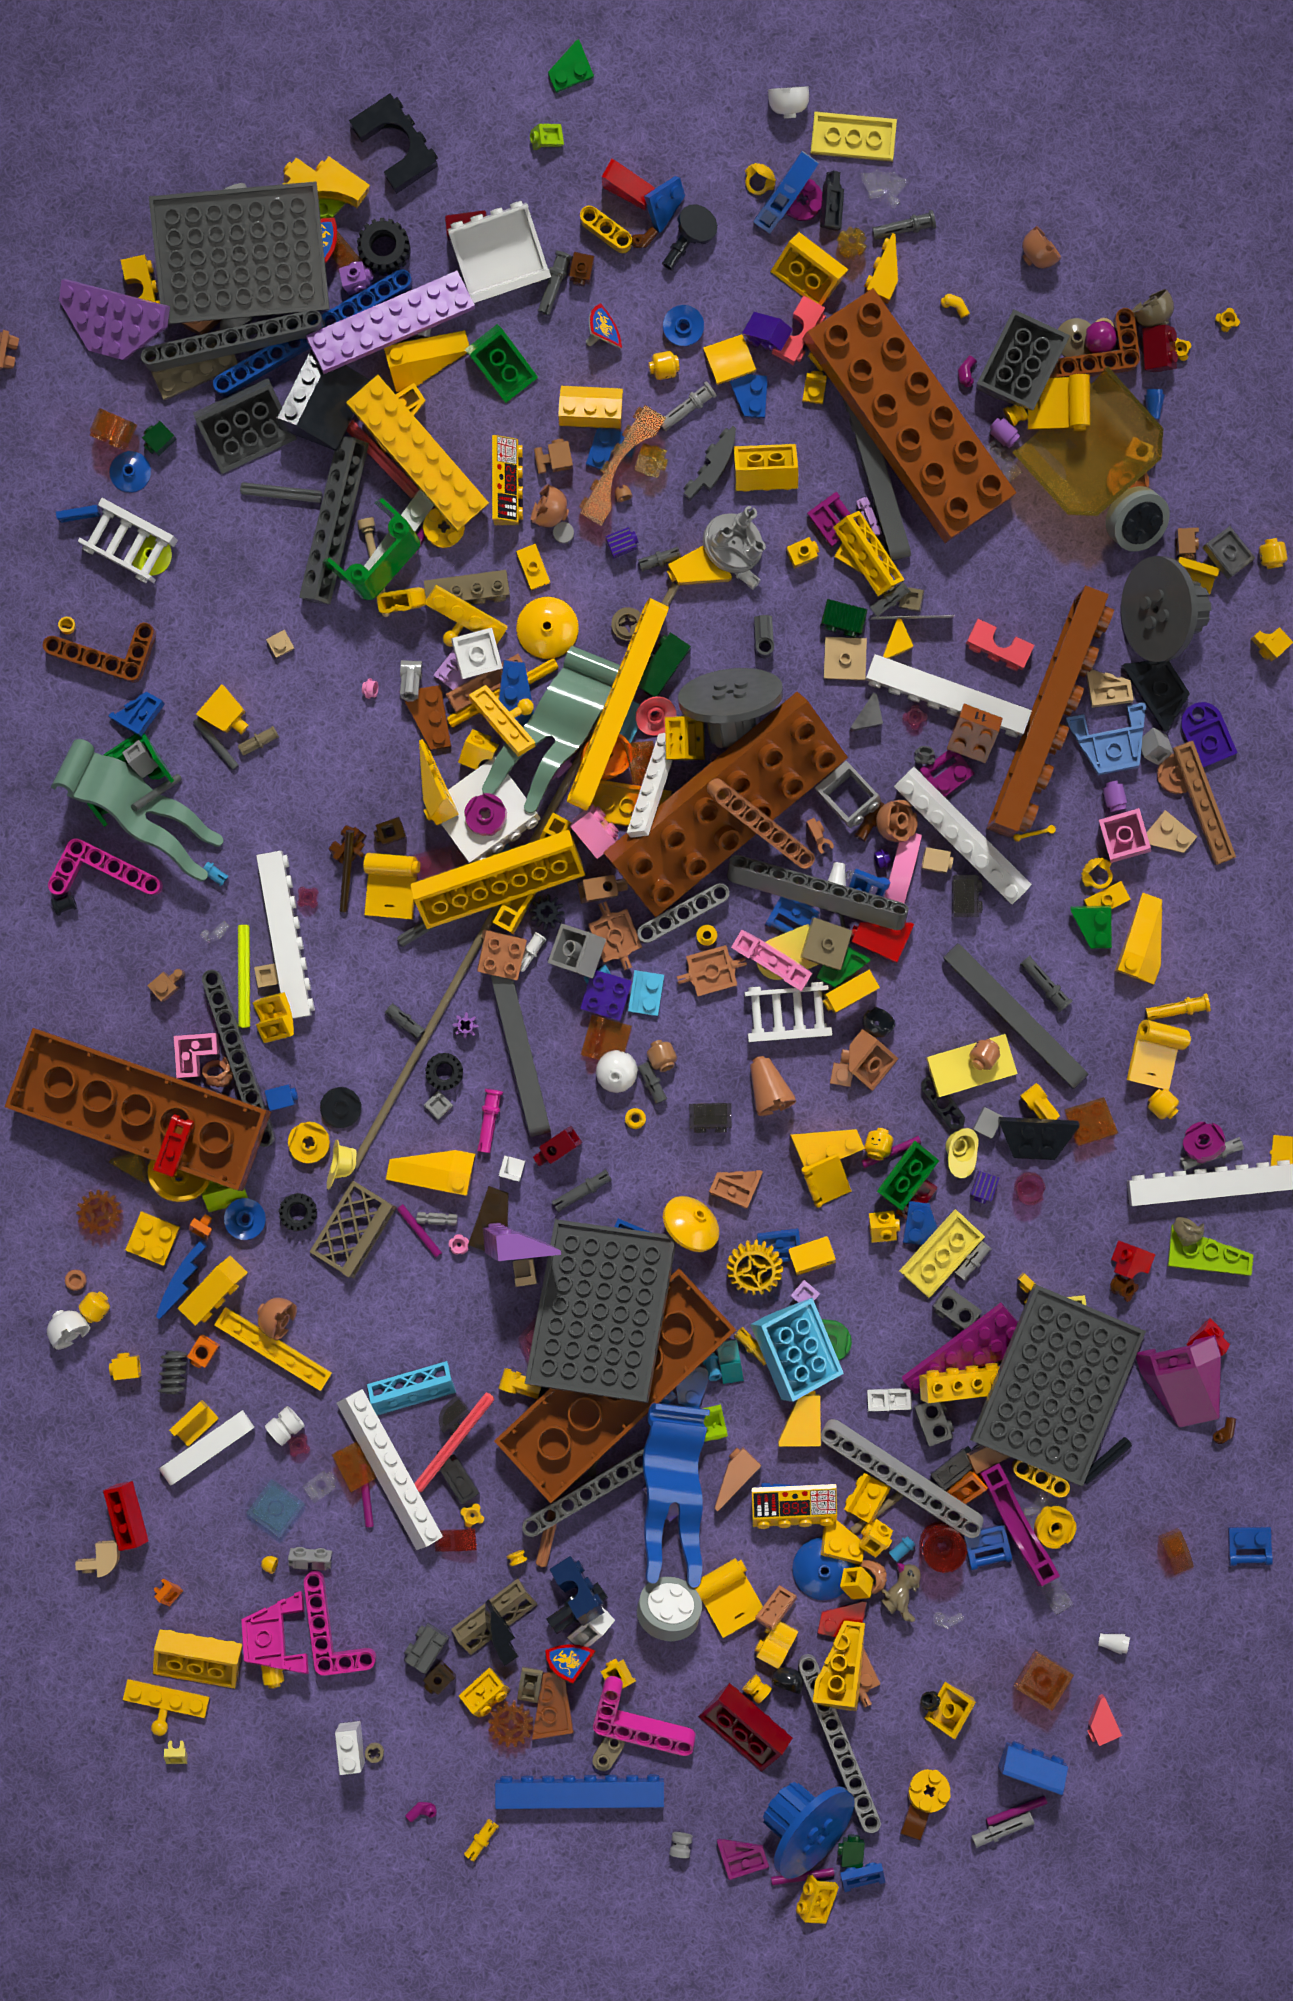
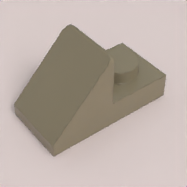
M522 1666L517 1700L538 1703L543 1670Z

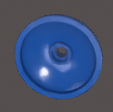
M823 1537L809 1540L797 1551L793 1560V1576L797 1586L807 1596L817 1600H831L844 1593L840 1587L844 1568H854L855 1563L822 1556ZM827 1567L828 1573L822 1574L821 1568Z

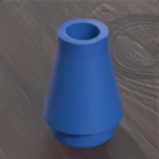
M1146 389L1144 397L1148 419H1160L1165 397L1163 389Z

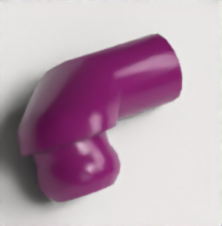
M971 355L958 368L959 382L965 387H970L974 383L970 370L977 361Z
M418 1802L405 1816L410 1822H413L419 1815H426L432 1818L437 1813L436 1806L430 1802Z

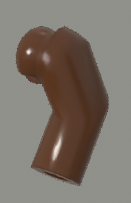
M650 227L645 234L633 235L631 245L635 248H646L658 235L657 230Z
M1226 1417L1225 1426L1216 1431L1212 1436L1214 1442L1223 1444L1233 1438L1236 1418Z

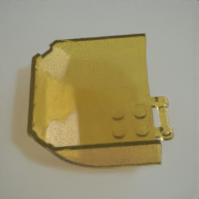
M1107 366L1101 375L1090 384V426L1086 427L1085 431H1074V428L1041 429L1019 449L1014 450L1012 454L1068 515L1098 516L1162 459L1164 428Z

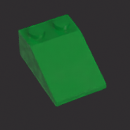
M498 324L465 349L505 403L538 378Z

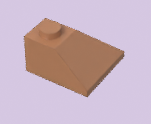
M862 1029L849 1045V1071L873 1091L898 1058L879 1040Z

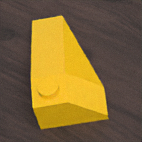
M465 330L402 342L384 348L396 392L402 391L413 383L416 386L420 385L429 377L467 354L465 349L469 346Z
M421 739L419 740L422 792L423 801L426 806L423 810L429 821L433 820L436 825H439L459 815L429 747Z
M1142 893L1115 971L1153 985L1161 967L1162 899Z
M452 1150L389 1159L386 1180L467 1196L475 1154Z
M843 1622L823 1668L816 1678L813 1703L835 1709L857 1711L865 1623Z

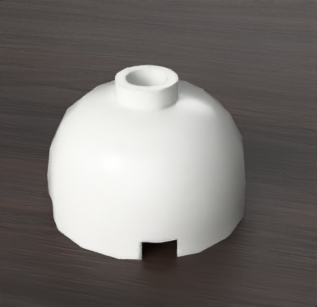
M808 86L769 89V105L776 113L784 114V118H796V113L802 112L808 105L809 88Z
M613 1050L600 1058L596 1067V1076L599 1084L609 1092L619 1093L626 1091L633 1085L637 1078L638 1068L636 1061L630 1054L620 1052V1050Z
M60 1310L53 1314V1319L47 1327V1336L53 1348L55 1347L56 1350L64 1349L74 1344L71 1341L77 1338L79 1334L83 1338L89 1332L90 1326L82 1314L77 1311L68 1310L64 1312Z

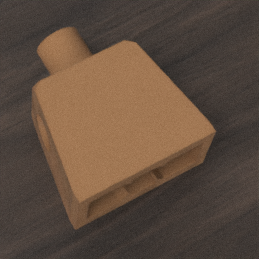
M615 875L586 879L577 883L581 904L614 898L618 896V892L628 890L627 882L623 878L615 879ZM603 885L608 887V891L603 889Z

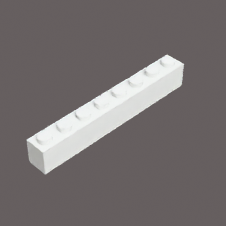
M876 654L872 659L865 679L869 681L868 685L880 688L883 686L889 688L888 692L892 694L908 695L907 699L919 703L922 700L928 702L927 706L938 710L939 707L945 708L947 713L953 716H959L963 704L1003 718L1000 729L1006 730L1005 734L1015 738L1018 735L1022 736L1024 734L1032 710Z
M915 767L894 786L1011 904L1020 898L1032 885Z
M282 851L256 855L280 992H285L293 1019L312 1016L311 1011L315 1010L313 998L309 999L308 990H311L309 978H305L304 970H307V962L305 957L302 958L300 949H304L302 937H298L297 929H300V922L298 916L294 917L293 908H297L295 896L290 894V888H293L291 875L287 876L286 868L289 867L288 856L284 855Z
M1290 1160L1277 1161V1165L1269 1166V1162L1256 1163L1257 1167L1248 1168V1164L1235 1165L1236 1169L1228 1170L1227 1166L1215 1167V1172H1207V1169H1195L1194 1174H1186V1171L1173 1172L1174 1176L1165 1177V1173L1152 1174L1153 1178L1145 1179L1144 1175L1132 1176V1180H1127L1129 1205L1138 1206L1293 1190V1164H1290Z
M363 1389L337 1402L341 1413L416 1550L425 1548L442 1538L443 1536Z

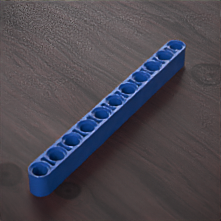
M398 270L322 314L325 327H327L326 322L329 319H335L336 322L348 318L344 316V311L348 308L353 309V315L408 292L412 287V279L409 272ZM405 277L408 279V282L405 285H399L397 283L398 279ZM382 288L390 289V293L386 296L379 294ZM365 298L372 299V303L369 306L361 304ZM313 320L310 325L317 324L319 320ZM303 338L299 339L301 342L297 348L290 347L292 341L268 346L216 376L213 381L214 389L220 396H229L310 349V345L307 339ZM281 350L283 354L280 358L275 359L272 357L274 351ZM261 360L265 362L263 368H254V365L257 361ZM245 371L247 375L244 379L236 378L238 372ZM226 381L229 383L227 389H219L221 382Z

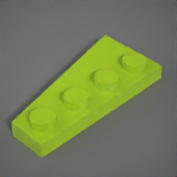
M1173 1224L1171 1225L1167 1267L1244 1276L1252 1275L1253 1254L1206 1237H1202L1195 1244L1183 1246L1173 1228Z

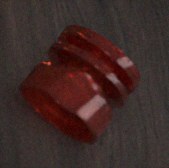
M933 1522L920 1535V1551L928 1566L935 1571L942 1573L953 1572L965 1561L967 1547L959 1531L945 1522ZM943 1541H944L945 1544H946V1546H945V1547H944V1546H941V1548L939 1549V1547H938L937 1544H938V1543H941V1544H942Z

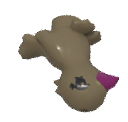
M898 1563V1581L888 1592L885 1589L881 1590L886 1597L882 1602L891 1614L898 1610L904 1621L912 1623L915 1622V1617L908 1610L909 1590L912 1588L916 1592V1588H919L921 1573L918 1567L913 1564L904 1565Z

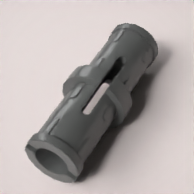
M677 546L663 552L656 551V554L638 559L641 571L644 572L654 567H664V564L681 558Z
M902 581L890 592L886 591L884 593L885 596L870 606V608L879 617L880 614L891 606H896V602L911 591Z
M394 1003L385 1011V1014L399 1024V1028H404L416 1040L424 1032L425 1029L411 1019V1015L405 1014Z
M650 1061L638 1066L637 1068L646 1083L644 1085L649 1089L655 1104L668 1099L659 1083L661 1080L659 1077H656Z

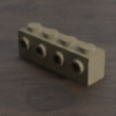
M506 570L424 580L426 599L435 585L467 603L473 602V605L486 604L485 600L493 599L495 603L504 602L506 598L510 597Z

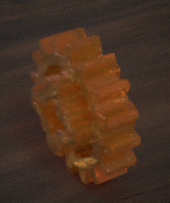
M99 1189L96 1195L93 1191H90L89 1198L83 1196L84 1203H78L77 1205L81 1208V1211H77L76 1214L82 1217L78 1220V1223L84 1222L83 1229L89 1227L90 1234H93L95 1230H97L98 1235H102L103 1230L106 1233H110V1227L117 1228L115 1221L122 1220L118 1217V1214L123 1213V1210L118 1209L121 1202L115 1203L114 1200L117 1196L109 1197V1191H105L102 1194L101 1189ZM100 1198L97 1204H89L92 1200ZM108 1202L111 1204L113 1212H110L107 1206ZM101 1207L104 1215L97 1217L98 1213L95 1212V1209H100ZM86 1212L90 1214L91 1222L88 1220ZM102 1220H110L108 1224L99 1226Z
M505 1701L504 1707L499 1704L497 1705L498 1712L492 1710L491 1715L494 1718H489L488 1723L493 1724V1726H490L488 1730L490 1732L494 1731L492 1739L498 1737L499 1745L504 1741L507 1748L510 1743L517 1747L518 1741L522 1744L525 1743L524 1736L530 1738L531 1734L528 1730H533L534 1726L529 1724L533 1721V1717L527 1716L530 1710L524 1711L523 1703L518 1707L516 1706V1701H513L512 1705ZM509 1711L507 1716L499 1718L502 1713ZM517 1712L523 1717L524 1721L517 1717ZM509 1720H514L513 1724L515 1725H513L512 1729L508 1728V1724H505L509 1723ZM498 1728L503 1729L505 1736L500 1733ZM517 1731L522 1732L520 1735L513 1737V1734Z

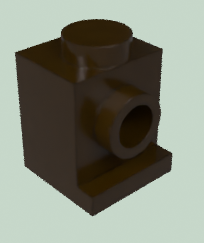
M400 817L376 824L377 830L373 831L377 843L381 842L383 846L407 838ZM387 829L394 831L392 836L386 835Z
M441 1660L424 1677L423 1681L425 1684L423 1686L430 1694L435 1692L439 1695L455 1679L456 1674ZM440 1677L442 1682L436 1684L434 1678Z

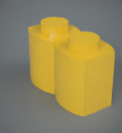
M420 587L385 592L376 597L378 609L381 613L421 608L425 606L426 601L425 590Z
M782 1621L779 1622L773 1631L766 1627L764 1631L767 1633L764 1640L760 1639L754 1649L757 1652V1658L777 1669L780 1668L798 1634L797 1629Z

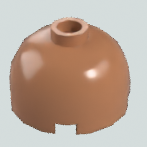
M1038 226L1034 227L1025 236L1022 243L1025 254L1022 257L1029 266L1034 264L1037 268L1045 269L1053 266L1062 258L1053 243L1044 236L1045 233Z
M547 484L539 493L542 497L538 504L535 502L531 513L532 523L546 528L557 525L561 520L564 521L569 513L567 499L563 492Z
M894 800L884 804L876 817V826L879 833L889 841L902 842L909 840V837L913 836L917 829V815L910 808L913 806L905 800Z
M272 1298L265 1304H261L257 1314L258 1326L262 1333L276 1341L281 1339L288 1332V1329L284 1328L289 1318L293 1321L296 1316L297 1306L284 1298Z

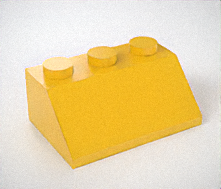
M798 232L788 242L770 272L801 296H805L822 306L849 269Z
M561 386L558 415L559 426L621 429L623 389Z
M796 444L734 446L736 491L790 490L798 488Z

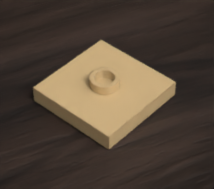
M825 637L824 679L865 681L867 638Z

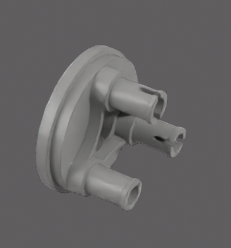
M752 506L746 507L739 514L719 515L711 520L705 528L703 534L705 552L717 567L726 572L744 573L749 571L758 563L762 552L766 548L760 532L751 522L757 516V511L754 507L749 511Z

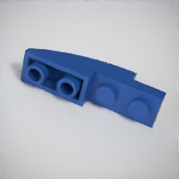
M801 151L753 222L770 234L801 192L819 162Z

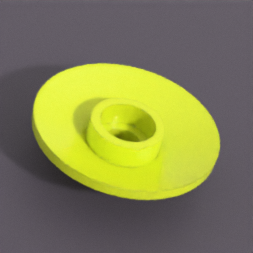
M150 535L145 538L132 562L133 566L137 569L142 570L148 559L146 553L149 550H153L157 543L155 541L156 537ZM169 544L162 549L149 575H158L168 568L172 558Z

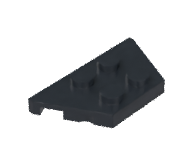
M1170 661L1124 663L1121 665L1143 701L1146 702L1147 707L1163 732H1167L1190 695L1188 689Z
M998 1118L1012 1156L1018 1159L1055 1160L1080 1125L1079 1121Z

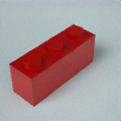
M133 1481L115 1484L103 1490L118 1550L123 1551L137 1548L148 1542Z

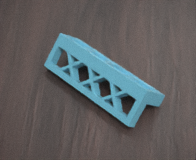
M447 1361L367 1384L370 1403L376 1415L456 1393ZM445 1369V1376L438 1378L434 1376L437 1371ZM417 1377H425L421 1383L417 1384L414 1382ZM396 1383H406L400 1389L393 1388L396 1385ZM378 1388L385 1389L382 1394L374 1396L373 1390Z

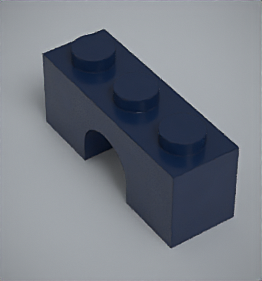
M569 1556L549 1569L558 1586L565 1593L572 1588H578L576 1597L570 1600L568 1604L576 1619L583 1626L605 1613L601 1607L604 1603L598 1593H593L592 1588H594V1585L589 1577L585 1578L582 1572L585 1569L579 1560L575 1561Z

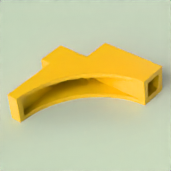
M329 156L325 162L322 160L318 164L316 170H313L298 158H295L292 163L288 162L283 170V184L316 181L319 199L339 200L358 208L369 193L370 185Z

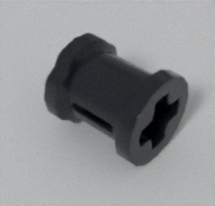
M72 892L61 898L51 899L57 916H60L62 912L78 909Z

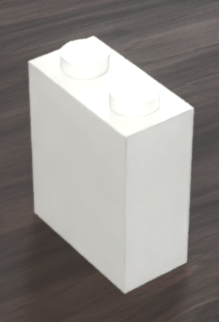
M361 1722L340 1723L335 1732L340 1775L361 1773L365 1764Z

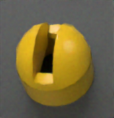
M63 617L58 622L59 630L65 635L72 634L76 628L75 622L71 617ZM62 626H67V627H72V628H71V629H67V628H62Z
M274 1556L263 1558L261 1562L263 1570L273 1574L279 1559Z

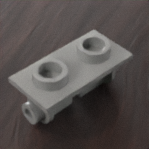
M304 1547L290 1548L289 1566L293 1567V1569H308V1563H312V1570L326 1571L331 1569L332 1551L324 1548L316 1550L305 1549Z

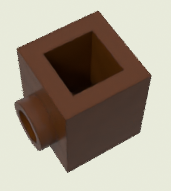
M574 252L569 274V281H573L574 285H590L595 261L593 255Z

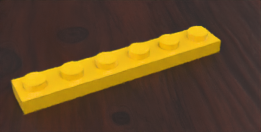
M227 1307L224 1308L214 1324L319 1391L323 1389L332 1372L281 1340L276 1341L267 1337L258 1326Z

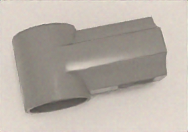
M401 660L400 698L406 701L418 699L419 683L422 680V661Z

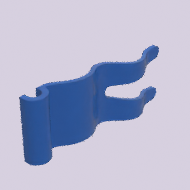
M652 1403L649 1408L648 1422L651 1428L643 1453V1471L648 1499L644 1523L647 1554L645 1577L650 1583H656L659 1579L662 1567L663 1527L669 1507L675 1502L679 1507L678 1527L687 1565V1583L694 1588L700 1585L702 1557L699 1530L703 1512V1499L698 1474V1462L707 1427L704 1426V1418L706 1415L709 1416V1409Z

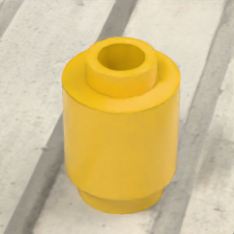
M261 1666L263 1685H268V1688L280 1687V1683L284 1682L283 1670Z

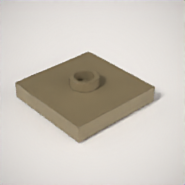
M813 917L800 958L838 971L841 970L852 930Z

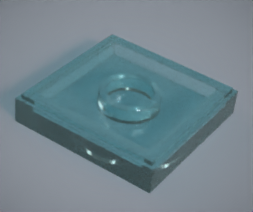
M271 1479L247 1511V1514L280 1538L305 1503Z

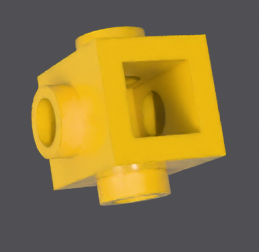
M894 1211L869 1213V1229L872 1243L897 1240L896 1232L900 1231L899 1219H895Z
M875 1519L871 1524L867 1523L861 1531L863 1537L859 1547L876 1558L883 1550H887L892 1542L890 1537L893 1530L878 1519Z

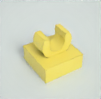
M169 1741V1749H164L166 1764H187L188 1755L184 1742L180 1741L179 1748L174 1749L173 1742Z

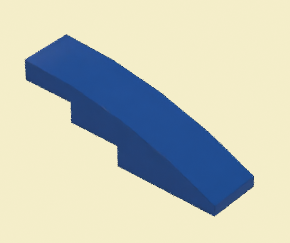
M199 1241L173 1275L156 1315L158 1319H161L190 1289L185 1281L199 1268L194 1260L207 1248L203 1241Z

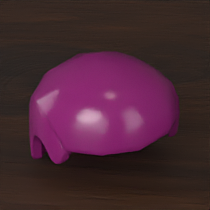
M1105 321L1094 322L1086 329L1085 343L1091 353L1109 352L1114 349L1117 340L1116 331L1110 323Z

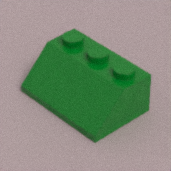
M913 1141L876 1192L903 1211L940 1160L919 1143Z

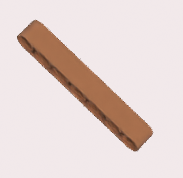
M713 779L707 785L708 794L722 807L800 868L807 869L813 865L815 860L813 853L721 779Z

